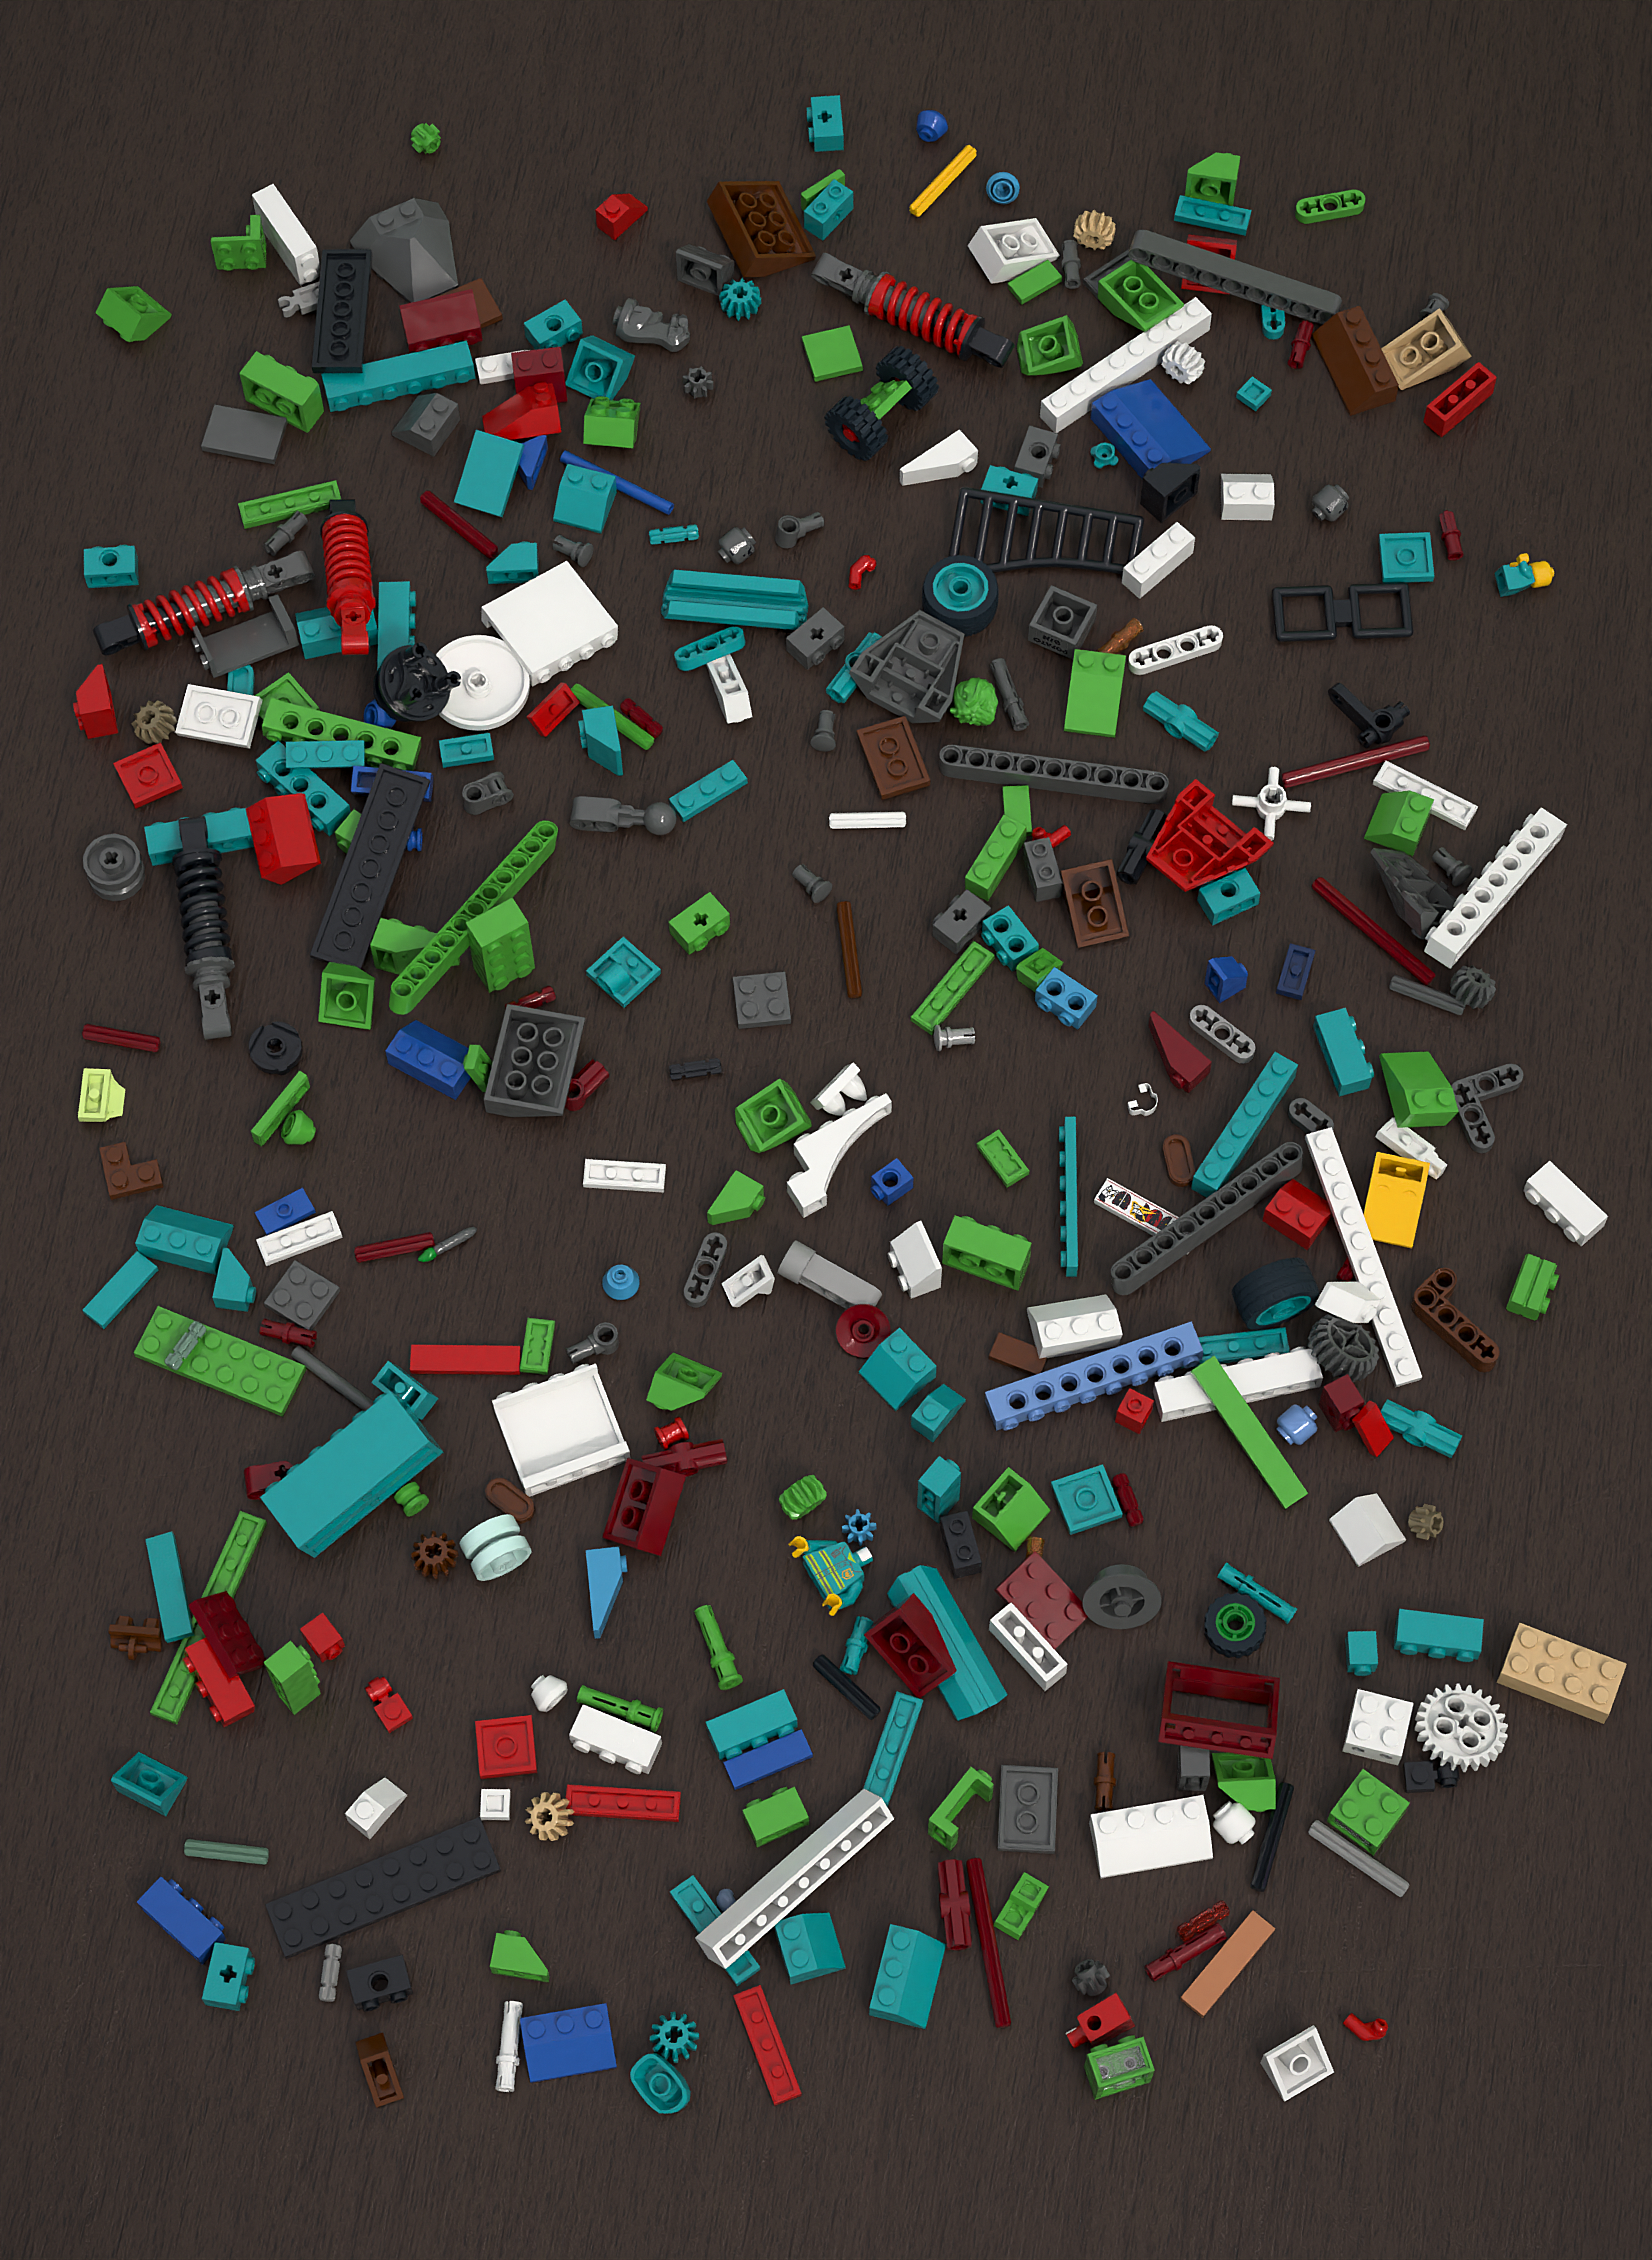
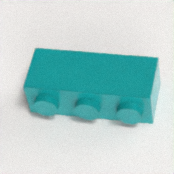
M1346 1008L1315 1016L1313 1029L1339 1097L1368 1089L1374 1077V1071L1371 1063H1366L1364 1057L1365 1047L1363 1041L1357 1039L1355 1034L1356 1023L1353 1016L1348 1015Z
M939 1456L918 1480L917 1508L938 1524L940 1523V1517L946 1516L960 1498L961 1472L955 1462L950 1459L944 1460Z
M1399 1609L1396 1616L1394 1649L1400 1650L1401 1653L1407 1655H1415L1417 1652L1428 1653V1656L1432 1658L1452 1656L1463 1662H1471L1473 1659L1478 1660L1482 1648L1484 1619Z
M784 1689L706 1722V1730L719 1760L735 1758L741 1755L744 1749L749 1747L756 1749L767 1744L768 1739L775 1736L782 1738L793 1733L794 1728L798 1727L797 1717Z

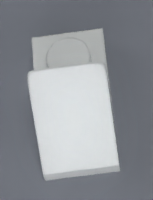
M760 1255L721 1284L732 1307H740L758 1293L770 1294L775 1278L764 1255Z

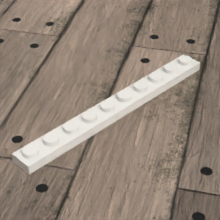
M1332 1127L1306 1134L1307 1146L1356 1281L1381 1300L1376 1308V1315L1371 1319V1323L1395 1387L1419 1381L1422 1379L1419 1366Z

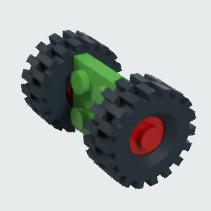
M903 346L894 347L877 364L876 370L878 371L876 375L880 377L879 383L871 388L872 393L867 398H862L861 400L856 398L854 400L852 396H844L826 413L824 419L826 420L825 425L829 427V433L834 435L833 439L841 444L840 447L843 450H848V454L851 456L855 455L856 459L869 460L887 443L888 435L885 434L886 428L881 426L882 421L880 419L898 401L900 405H906L907 409L917 411L938 393L939 385L936 383L938 380L932 376L934 372L932 369L927 368L928 364L925 361L922 362L919 359V355L912 354V350L908 348L905 350Z

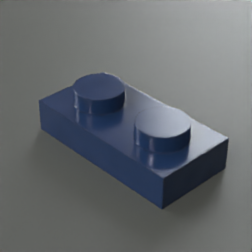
M1290 943L1276 994L1302 1000L1316 950Z

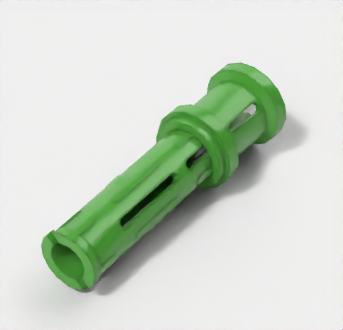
M711 1605L697 1608L694 1613L712 1657L710 1665L716 1670L720 1681L718 1686L720 1690L733 1688L743 1682V1678L738 1674L733 1662L735 1660L734 1654L728 1651Z
M584 1685L581 1686L577 1696L578 1703L624 1717L628 1723L632 1725L637 1723L649 1727L652 1732L657 1731L663 1716V1708L661 1707L655 1709L641 1704V1701L637 1699L630 1702ZM597 1698V1699H600V1700H603V1701H606V1702L615 1704L616 1706H612V1705H609V1704H606V1703L597 1701V1700H595V1699Z

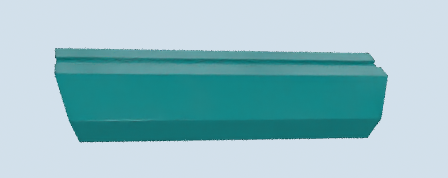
M673 570L670 574L663 593L661 614L664 619L796 630L805 623L808 613L806 592L800 580Z
M919 1565L911 1571L898 1576L887 1593L891 1605L894 1608L914 1593L933 1615L957 1669L953 1675L937 1686L954 1718L961 1720L976 1715L1006 1697L1008 1694L937 1568Z

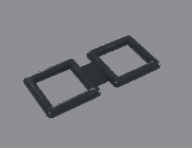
M1407 583L1352 584L1348 587V600H1334L1333 589L1329 585L1275 587L1272 590L1276 639L1279 642L1334 640L1337 637L1336 627H1351L1352 636L1355 639L1411 637L1413 635L1409 586ZM1399 593L1402 627L1362 629L1359 594ZM1323 596L1326 630L1285 631L1282 597Z

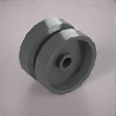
M107 834L93 840L86 848L83 856V867L93 892L99 897L109 901H121L134 896L142 888L145 880V867L135 842L123 835Z

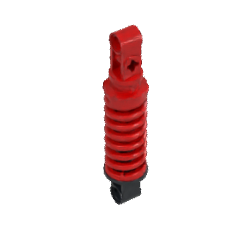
M330 499L329 515L323 520L320 527L328 595L326 603L331 616L334 617L335 622L341 627L342 655L368 654L369 643L366 624L369 622L371 612L376 605L371 579L368 524L364 517L356 513L355 499Z

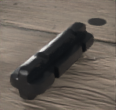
M718 1058L709 1059V1062L706 1063L705 1060L684 1063V1066H680V1064L669 1066L671 1080L682 1079V1076L693 1078L707 1076V1073H711V1075L720 1074L722 1070L721 1062Z

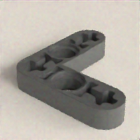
M1506 1064L1457 1080L1451 1085L1459 1111L1456 1116L1470 1147L1477 1153L1490 1151L1495 1140L1494 1132L1480 1101L1519 1088L1523 1080V1071L1518 1065ZM1507 1073H1510L1511 1076L1516 1075L1513 1082L1510 1078L1505 1079ZM1489 1080L1493 1084V1089L1484 1091L1479 1087V1082ZM1458 1089H1460L1462 1092H1467L1465 1096V1101L1467 1104L1464 1106V1100L1462 1096L1456 1095ZM1467 1111H1474L1478 1114L1479 1120L1469 1122L1465 1119L1464 1114ZM1479 1127H1480L1479 1132H1480L1481 1137H1482V1138H1488L1487 1141H1486V1144H1483L1481 1141H1478V1142H1477V1138H1478L1477 1128H1479Z

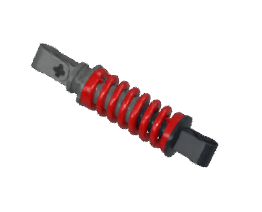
M822 253L811 273V277L819 283L851 296L852 301L857 304H864V313L866 315H876L879 320L887 319L890 325H899V328L903 331L910 330L911 334L915 337L922 335L924 341H933L934 345L938 348L945 346L947 352H957L958 357L963 361H967L973 354L998 368H1003L1015 347L1014 343L1009 339L984 329V317L974 314L968 315L962 308L957 309L953 316H951L953 312V305L951 303H946L940 311L942 304L940 298L936 297L929 302L930 294L928 292H923L918 297V288L913 286L906 291L907 284L905 281H900L895 286L896 280L888 272L883 271L879 276H876L870 270L863 272L828 253Z
M305 551L293 552L286 557L259 567L256 565L250 566V570L243 572L236 565L222 571L219 575L220 581L215 576H209L206 581L207 585L200 580L195 581L194 590L188 585L182 586L181 595L176 590L169 591L168 600L164 595H157L155 599L156 606L149 599L144 600L143 605L142 603L137 605L129 604L127 605L128 615L97 625L93 629V633L102 655H111L138 643L146 651L148 648L158 645L157 633L160 631L164 639L169 641L172 639L169 629L171 627H174L178 636L184 635L182 623H185L193 631L192 627L196 626L198 621H201L205 627L209 626V617L214 616L217 622H221L223 620L222 613L227 611L229 617H234L236 614L234 608L236 607L239 613L253 611V602L260 598L265 600L268 599L270 594L297 584L306 583L314 578L315 573Z

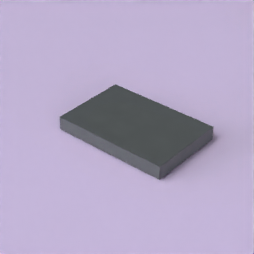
M214 404L201 445L202 451L275 464L288 423L287 418Z
M1001 1765L997 1851L1055 1854L1058 1768Z

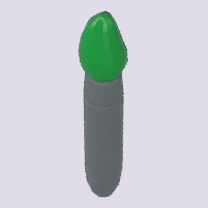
M468 1227L435 1246L427 1248L418 1257V1261L429 1262L433 1260L437 1255L474 1236L477 1228Z

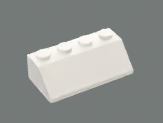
M1203 1795L1091 1814L1089 1825L1100 1878L1213 1859L1210 1825Z

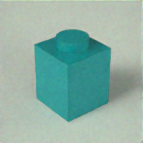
M1376 1631L1348 1632L1345 1638L1347 1672H1354L1357 1676L1370 1675L1371 1672L1376 1671L1378 1666Z

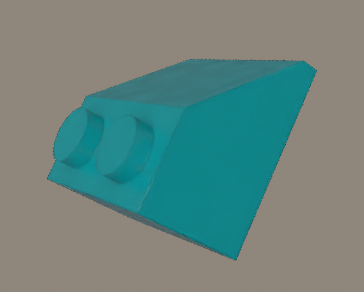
M593 335L582 338L565 384L593 399L604 396L613 400L628 378L635 355Z
M567 464L559 485L553 521L601 534L617 493L616 477Z
M613 705L582 710L583 720L578 721L582 748H587L590 759L617 776L623 775L621 749Z
M899 1327L879 1344L859 1370V1374L896 1412L936 1378L937 1366Z
M830 1913L800 1914L782 1919L774 1926L790 1985L846 1969Z

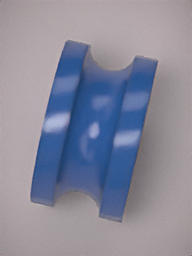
M422 828L412 831L407 845L408 851H412L414 848L422 851Z

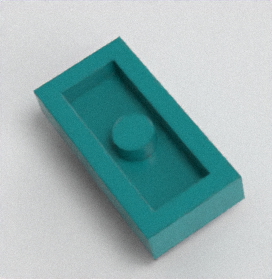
M490 733L439 740L443 768L494 760Z

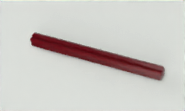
M1420 736L1285 772L1282 774L1281 780L1284 787L1288 788L1429 750L1430 743L1427 736Z
M1318 877L1313 882L1312 889L1425 985L1432 982L1435 978L1433 971L1323 877Z
M971 1858L967 1860L966 1866L995 2026L997 2028H1005L1011 2025L983 1865L980 1858Z

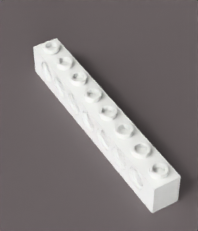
M1540 808L1535 815L1530 814L1522 825L1524 828L1521 831L1517 829L1509 840L1510 844L1507 847L1503 845L1495 856V862L1489 861L1481 873L1482 877L1480 879L1474 878L1467 889L1469 892L1466 895L1461 894L1453 905L1454 909L1452 911L1447 910L1440 919L1439 927L1433 926L1425 938L1428 943L1424 952L1451 969L1561 840L1567 824L1543 808Z

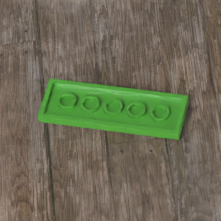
M160 1306L157 1307L134 1351L135 1357L283 1417L306 1371L305 1365L204 1325L207 1330L201 1339L198 1337L197 1340L199 1342L188 1357L182 1359L183 1363L179 1369L173 1370L164 1361L169 1353H174L172 1349L184 1333H189L188 1328L194 1320Z

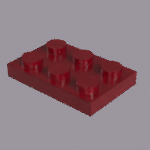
M1033 1551L994 1589L1007 1605L1012 1603L1054 1650L1088 1617L1083 1609V1602L1036 1551Z
M227 1591L196 1599L188 1605L229 1678L265 1666L263 1662L266 1661L262 1648L255 1641L250 1632L249 1625L243 1620L236 1608L234 1599L229 1596Z

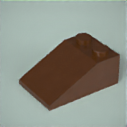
M1112 859L1059 870L1063 882V897L1078 948L1129 936Z

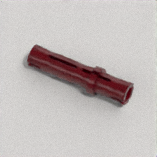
M1217 1922L1174 1949H1167L1160 1958L1144 1966L1148 1977L1152 1982H1155L1173 1970H1180L1187 1961L1195 1958L1217 1943L1226 1940V1933Z

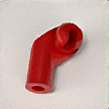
M1065 825L1053 833H1048L1041 827H1037L1032 831V841L1049 837L1052 848L1071 836L1069 828Z

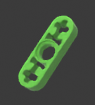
M1348 190L1304 198L1298 201L1296 205L1295 217L1299 222L1309 224L1358 215L1364 209L1365 195L1359 190ZM1350 200H1354V202L1358 204L1354 205L1353 202H1350ZM1333 203L1337 208L1329 211L1324 208V204Z

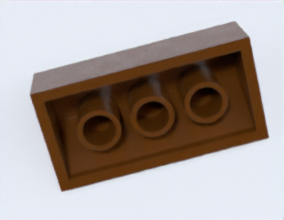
M1361 306L1336 313L1312 333L1311 337L1349 416L1396 401L1399 384Z

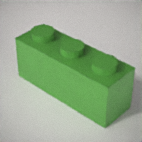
M1006 815L1002 816L965 877V890L968 889L974 895L989 901L1024 844L1027 826Z

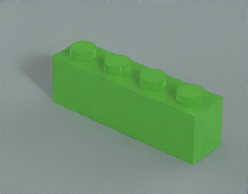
M289 1641L263 1663L276 1694L295 1715L321 1693L318 1688L320 1681L316 1676V1671L313 1669L314 1665L310 1661V1655L301 1645L296 1647Z

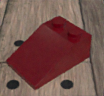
M914 1593L880 1617L864 1634L919 1699L957 1671L933 1615Z

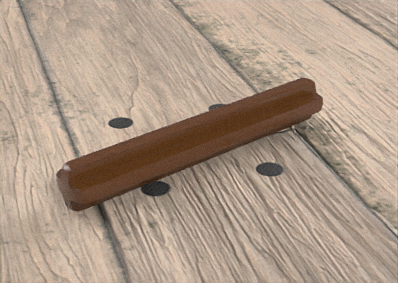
M849 901L838 902L837 914L847 994L851 999L860 998L862 996L851 903Z

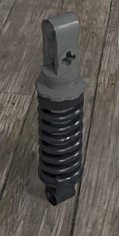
M205 816L178 819L183 851L172 857V865L178 877L176 880V887L179 890L177 898L181 903L179 906V913L182 916L180 924L184 929L182 939L185 942L184 953L187 956L184 969L186 974L194 977L193 989L200 992L203 1015L202 1027L205 1040L232 1036L225 989L231 985L227 973L235 968V962L231 955L232 949L224 946L230 942V936L224 933L228 929L229 923L223 920L227 915V910L221 906L225 903L226 898L223 894L219 893L224 889L223 882L218 880L223 874L222 870L218 868L222 860V854L218 850L208 848V830ZM217 998L216 1004L212 1005V999Z

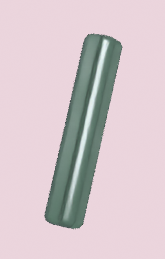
M187 1839L184 1845L185 1855L263 1865L267 1864L269 1859V1851L263 1847Z

